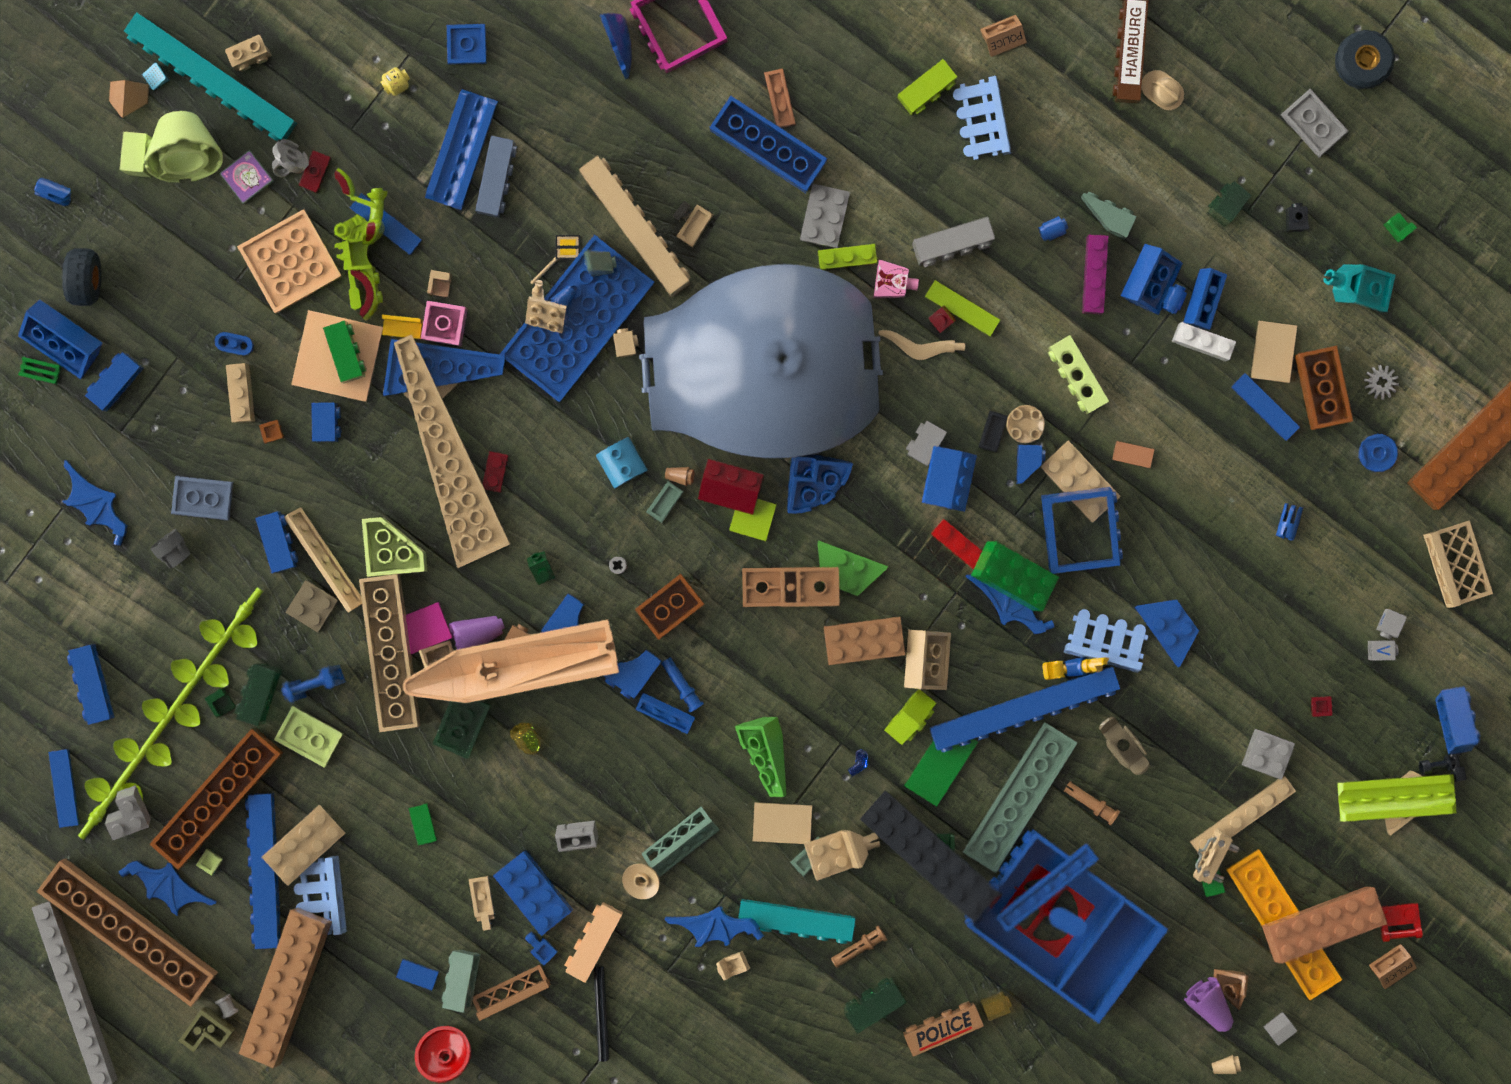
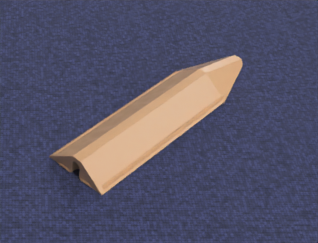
M603 620L455 650L407 678L403 683V690L410 696L469 703L619 673L615 644L609 621Z

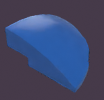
M617 13L602 14L600 16L622 73L625 79H627L631 69L632 46L626 19L623 15Z
M814 454L792 457L787 512L804 513L811 511L813 507L820 504L825 505L836 496L835 493L839 488L846 484L853 463Z

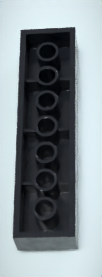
M885 790L860 818L865 825L973 923L978 924L1003 896L1001 892L890 792Z

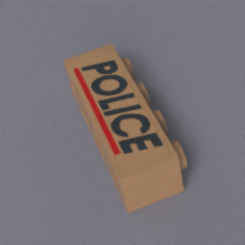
M964 1002L954 1011L948 1009L942 1012L940 1017L935 1019L930 1017L923 1021L924 1024L919 1026L914 1024L907 1027L903 1034L913 1057L983 1027L984 1025L974 1002Z

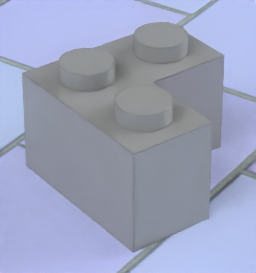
M136 785L118 791L115 802L119 811L108 814L105 822L112 840L148 828L151 820Z

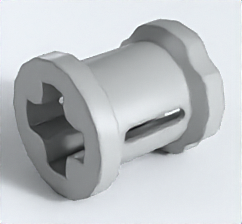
M614 557L609 562V568L613 573L620 574L626 570L627 562L622 557ZM621 560L623 568L615 570L614 561L619 562Z
M231 994L215 1001V1004L219 1005L223 1013V1019L239 1011L238 1008L234 1007L230 999L232 997Z

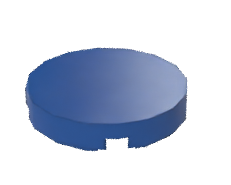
M1374 434L1367 437L1359 448L1361 464L1373 472H1384L1390 469L1398 457V448L1395 442L1383 434Z

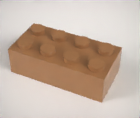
M900 617L823 626L828 665L905 655Z

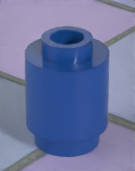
M1058 216L1042 223V226L1038 227L1044 241H1051L1065 235L1068 225L1064 218L1060 219Z
M1177 284L1174 287L1170 286L1162 302V308L1173 314H1176L1178 310L1180 311L1187 296V293L1184 292L1185 288Z

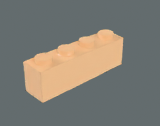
M604 902L601 906H596L592 913L595 916L592 923L587 922L583 930L586 933L583 940L578 939L573 948L577 950L573 957L569 956L564 965L567 967L566 973L586 983L623 912Z

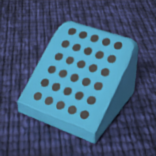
M154 63L143 74L153 91L169 81L158 63Z

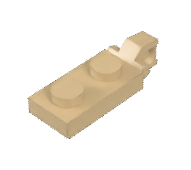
M489 877L469 879L474 915L477 922H482L483 931L491 930L490 919H494L495 913Z

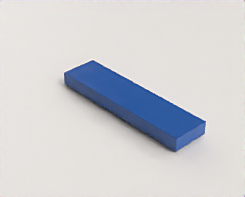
M362 193L358 196L359 198L371 202V200ZM354 201L350 209L366 221H369L371 207ZM383 211L382 221L385 227L383 234L411 255L422 240L387 212Z
M1246 373L1231 386L1285 441L1300 428Z
M69 749L50 751L48 753L59 828L80 825Z

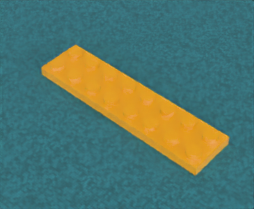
M1259 849L1226 869L1261 926L1299 912ZM1323 949L1285 962L1308 1000H1312L1342 981Z

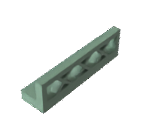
M701 806L641 854L649 867L660 877L718 832L719 828ZM703 815L705 819L699 824H695L696 818ZM684 828H688V832L684 836H681V830ZM668 840H673V844L670 847H665ZM654 851H658L657 857L651 861L648 856Z

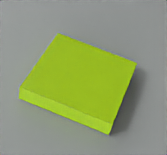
M758 499L753 515L735 510L729 531L766 541L777 504Z

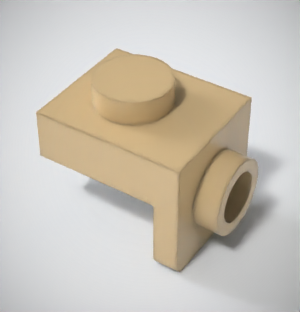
M743 951L724 957L716 963L718 973L724 981L750 969Z

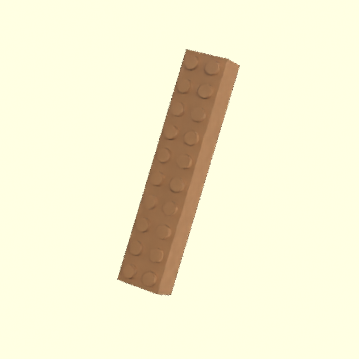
M66 858L58 862L37 891L190 1007L196 1004L218 974L216 970Z

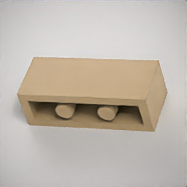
M249 364L226 365L231 422L236 424L255 422Z

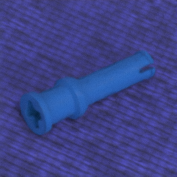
M670 657L661 663L679 690L680 699H683L689 707V712L691 713L702 706L704 702L699 700L695 694V689L686 682L672 658Z

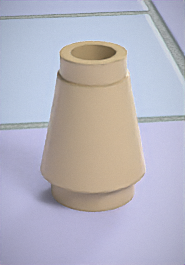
M1231 1055L1212 1063L1214 1074H1237V1072L1241 1071L1238 1056L1233 1057Z

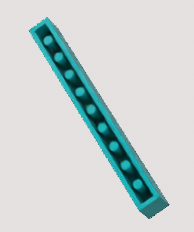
M137 12L125 28L124 32L128 34V40L134 44L139 42L144 45L142 48L150 55L155 53L160 56L158 59L166 66L171 64L176 67L174 69L176 73L182 77L185 74L189 76L192 84L198 88L201 85L207 89L205 92L214 99L216 96L221 98V104L230 110L232 107L237 109V115L245 120L247 118L253 120V126L261 131L263 129L269 131L268 136L275 141L287 139L297 125L293 119Z

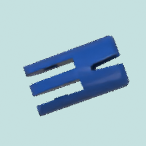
M43 177L37 181L34 189L35 195L62 206L70 205V188Z
M1285 503L1276 536L1284 539L1286 535L1288 540L1293 541L1297 533L1303 507L1298 508L1295 522L1292 524L1296 513V505H1291L1287 521L1285 522L1289 504Z

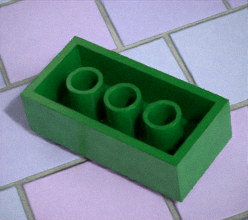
M987 541L971 574L972 577L1032 611L1044 610L1059 578L997 541Z

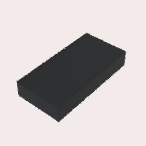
M989 411L979 442V448L997 453L1008 416Z

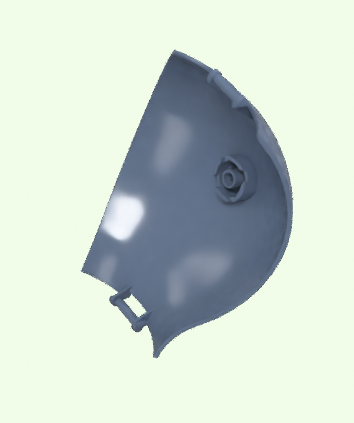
M789 264L751 268L725 276L709 284L675 309L660 315L644 317L645 354H639L643 376V388L641 389L642 393H648L652 430L683 433L710 446L739 455L789 458L818 453L844 443L869 425L879 412L878 376L883 375V370L880 367V337L874 336L871 303L851 283L832 273L813 267ZM862 342L871 343L873 370H864ZM780 354H785L784 357H788L784 364H780V361L776 359L780 357ZM649 359H653L655 386L652 387Z

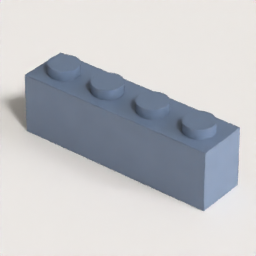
M491 136L475 209L479 214L500 218L501 213L504 214L506 202H503L504 195H508L510 187L507 180L508 176H512L514 167L511 164L512 157H516L518 146H515L514 140Z

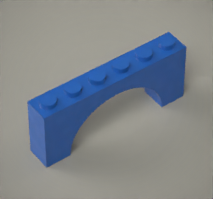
M568 593L541 631L548 632L578 626L580 613L585 604ZM645 650L641 656L632 661L617 663L619 673L604 675L606 678L605 682L613 688L617 686L622 689L620 693L628 699L631 697L635 698L662 660L650 651Z

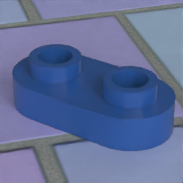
M221 332L215 338V346L223 352L246 356L254 349L253 341L246 336ZM224 339H228L229 341L228 345L226 346L223 345ZM243 343H247V348L245 350L241 348V345Z

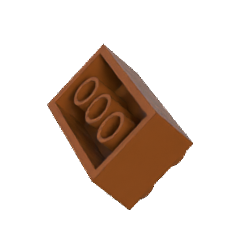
M1337 346L1295 355L1311 430L1352 422L1353 418Z

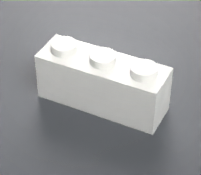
M1183 322L1178 324L1172 340L1173 343L1223 361L1230 360L1236 341Z

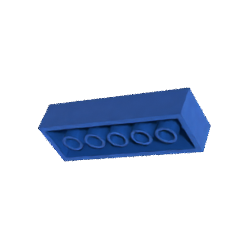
M732 96L729 97L710 126L712 133L805 194L827 163V158Z

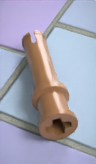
M1071 781L1067 784L1073 791L1065 787L1064 792L1092 809L1095 816H1101L1108 821L1109 825H1112L1120 812L1119 810L1115 811L1106 805L1105 801H1098Z
M878 925L874 931L867 935H862L861 940L831 957V960L836 968H839V966L865 950H872L878 943L887 941V938Z

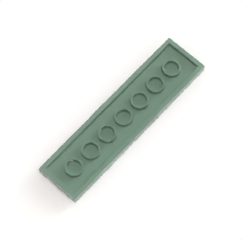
M1044 722L966 845L963 853L996 873L1077 745V742Z

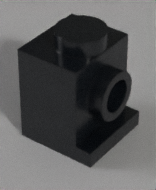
M1303 203L1291 204V207L1286 209V231L1306 232L1309 230L1308 207H1303ZM1296 213L1301 214V220L1296 219Z

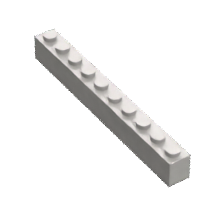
M50 901L32 907V911L92 1084H113L118 1079L60 910Z

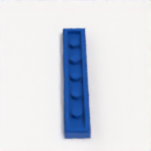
M1085 844L995 917L1006 931L1009 932L1092 866L1099 858Z

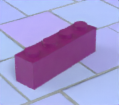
M1088 235L1086 238L1082 314L1101 315L1104 313L1108 236Z

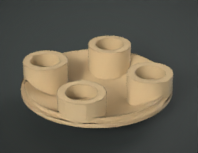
M1021 405L1013 409L1009 414L1006 423L1007 431L1015 441L1031 443L1041 437L1045 428V420L1041 411L1030 405Z

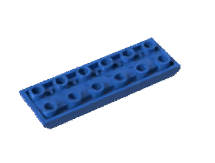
M461 89L426 191V199L462 210L498 101Z

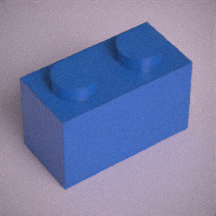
M312 403L313 442H338V438H341V427L338 426V418H341V408L338 407L337 403Z

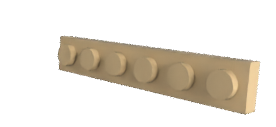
M300 507L284 517L286 522L346 611L349 613L361 606V595L303 509Z
M1283 775L1282 780L1278 779L1194 838L1190 843L1198 852L1199 849L1205 847L1207 841L1212 838L1217 829L1231 838L1295 793L1296 790L1286 776Z

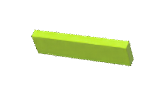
M936 280L925 298L940 307L945 305L950 313L989 337L1000 321L997 317Z

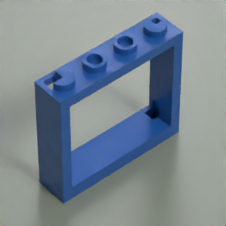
M1111 487L1041 495L1048 564L1051 573L1120 565V560L1123 559L1122 549L1118 548L1121 534L1120 530L1116 528V522H1119L1118 511L1114 509V503H1117V496ZM1106 497L1113 559L1058 565L1052 503Z

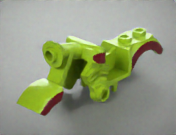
M338 168L334 176L340 183L342 192L349 196L352 201L371 207L369 221H366L357 214L346 222L337 224L334 229L335 234L345 240L344 242L336 243L335 248L343 249V253L336 255V257L344 261V270H348L350 283L348 292L351 308L354 310L360 309V315L367 321L376 312L378 305L383 303L382 292L378 290L377 285L380 284L379 273L375 272V267L369 262L367 250L369 245L376 242L384 233L385 227L382 218L384 199L388 191H383V188L371 189V193L367 194L368 198H371V202L356 196V190L351 178ZM355 278L360 280L366 289V300L363 306L361 304L360 291L356 287Z

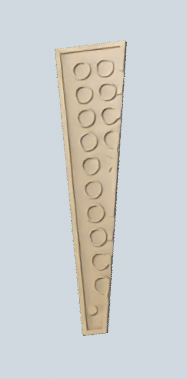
M409 335L394 342L450 538L456 565L459 568L509 545L510 542L414 337Z

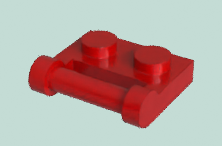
M1418 903L1381 907L1387 922L1386 925L1381 926L1383 942L1406 937L1422 938ZM1413 924L1414 929L1388 931V926Z

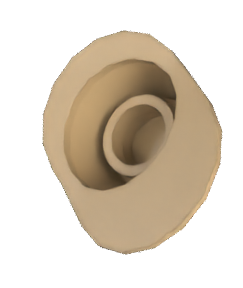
M1159 70L1148 72L1143 77L1141 86L1143 94L1160 108L1173 110L1181 105L1184 99V91L1175 79Z

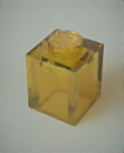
M1002 992L981 1000L989 1021L1010 1013L1009 1007L1012 1006L1008 995L1004 997Z

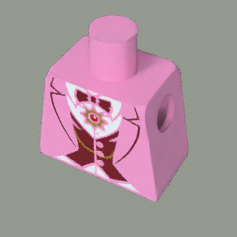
M879 260L873 298L905 297L906 289H918L919 279L908 278L909 269Z

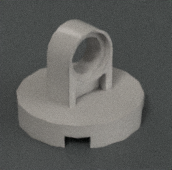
M282 139L273 147L275 160L272 163L273 173L278 177L287 176L290 172L302 173L309 165L306 153H301L297 149L299 146L290 140ZM281 165L284 169H277V167Z

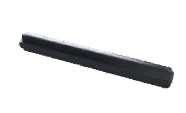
M604 966L594 967L598 1060L606 1062L609 1060L605 971Z

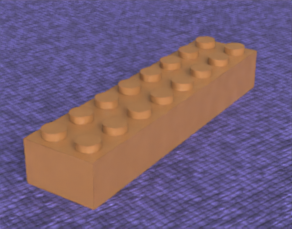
M301 908L290 910L239 1051L240 1055L271 1068L281 1065L332 921Z

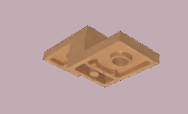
M839 567L742 568L743 607L839 606ZM817 581L824 582L825 590L823 592L815 591L814 584ZM759 582H765L768 586L767 591L764 593L758 592L756 585Z

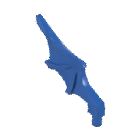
M65 460L64 467L71 476L72 491L69 498L63 500V502L67 506L79 509L87 519L86 525L101 524L111 528L113 534H116L114 544L121 546L123 538L126 536L127 525L118 518L113 510L112 503L116 494L94 486Z
M971 574L966 575V578L979 587L991 600L999 614L1002 625H1006L1009 621H1018L1026 625L1034 634H1041L1055 627L1052 620L1043 623L1042 620L1039 621L1034 612L972 577Z
M136 860L127 864L125 868L119 871L121 877H125L129 873L132 876L136 874L145 884L147 898L150 900L152 897L161 899L176 916H178V910L188 903L202 902L213 905L217 902L189 886L179 876L171 863H167L162 869H153Z
M721 906L698 916L665 917L667 923L679 924L688 929L696 938L697 943L695 947H700L712 940L723 941L724 945L727 946L734 936L745 931L748 935L753 933L757 940L764 936L755 920L752 918L736 919L729 917L724 913Z

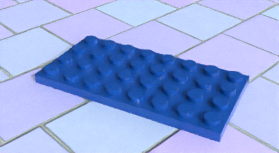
M594 235L544 298L545 301L550 302V299L567 285L575 290L576 294L566 308L563 333L553 332L524 323L499 355H505L506 361L560 403L655 282ZM585 251L610 252L611 256L616 258L617 268H614V273L591 277L587 270Z

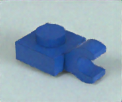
M532 932L525 938L534 947L531 953L543 965L558 952L545 938L539 941Z

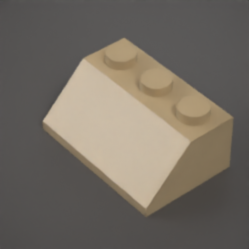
M908 630L904 687L947 690L951 633Z

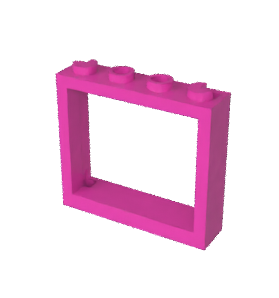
M633 0L630 2L632 8L629 10L633 18H638L641 23L638 27L642 35H647L650 41L647 43L652 53L656 52L659 58L656 62L661 70L665 69L666 73L728 42L708 0H697L717 39L668 64L640 10L641 7L654 0Z

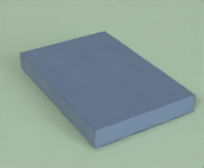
M175 476L171 514L229 520L233 482Z

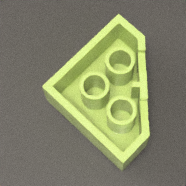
M382 517L362 519L367 577L427 571L426 552L388 520Z

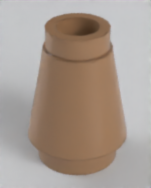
M690 467L667 468L665 479L685 486L688 484L692 485L694 470L690 469Z

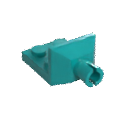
M1343 264L1337 271L1330 269L1325 273L1324 276L1330 277L1331 280L1324 278V283L1333 286L1335 302L1354 303L1380 312H1388L1395 274L1366 265Z

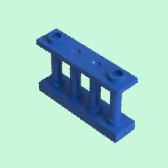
M340 665L320 670L321 674L318 678L301 683V680L284 683L285 688L282 690L285 698L293 702L306 698L305 691L321 685H326V688L346 683Z

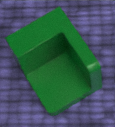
M1400 213L1395 214L1383 224L1397 242L1403 240L1416 229V226L1412 222L1408 224Z

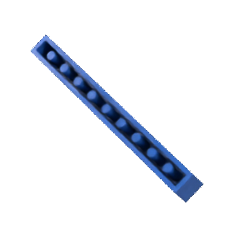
M1107 667L1102 669L1101 672H1092L1088 675L1080 676L929 727L936 750L946 752L952 750L953 745L960 744V746L971 743L970 739L976 737L978 740L989 737L988 733L996 731V734L1007 731L1009 726L1014 725L1017 728L1025 725L1027 720L1032 719L1033 722L1044 718V714L1050 713L1052 716L1061 713L1062 708L1068 707L1073 709L1079 707L1080 702L1087 701V703L1097 701L1098 696L1105 695V697L1115 695V690L1120 689L1113 667Z

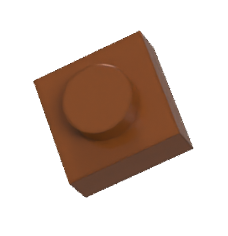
M279 420L259 425L264 444L284 438Z

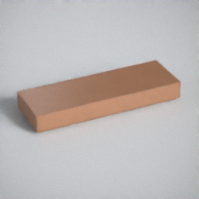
M783 69L765 72L764 75L776 125L781 129L795 126Z

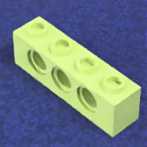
M1070 335L1049 347V357L1053 363L1057 362L1059 365L1058 372L1063 379L1066 378L1069 382L1067 387L1072 395L1076 394L1079 399L1077 404L1082 412L1086 411L1088 414L1109 402ZM1064 354H1069L1072 357L1071 364L1063 362L1062 357ZM1073 371L1081 372L1082 378L1080 381L1073 379ZM1084 387L1091 389L1092 394L1088 398L1082 395Z

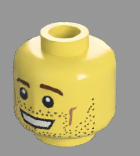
M395 67L382 75L383 81L380 83L388 95L397 96L409 88L408 80L410 78L405 70L400 71L399 68Z

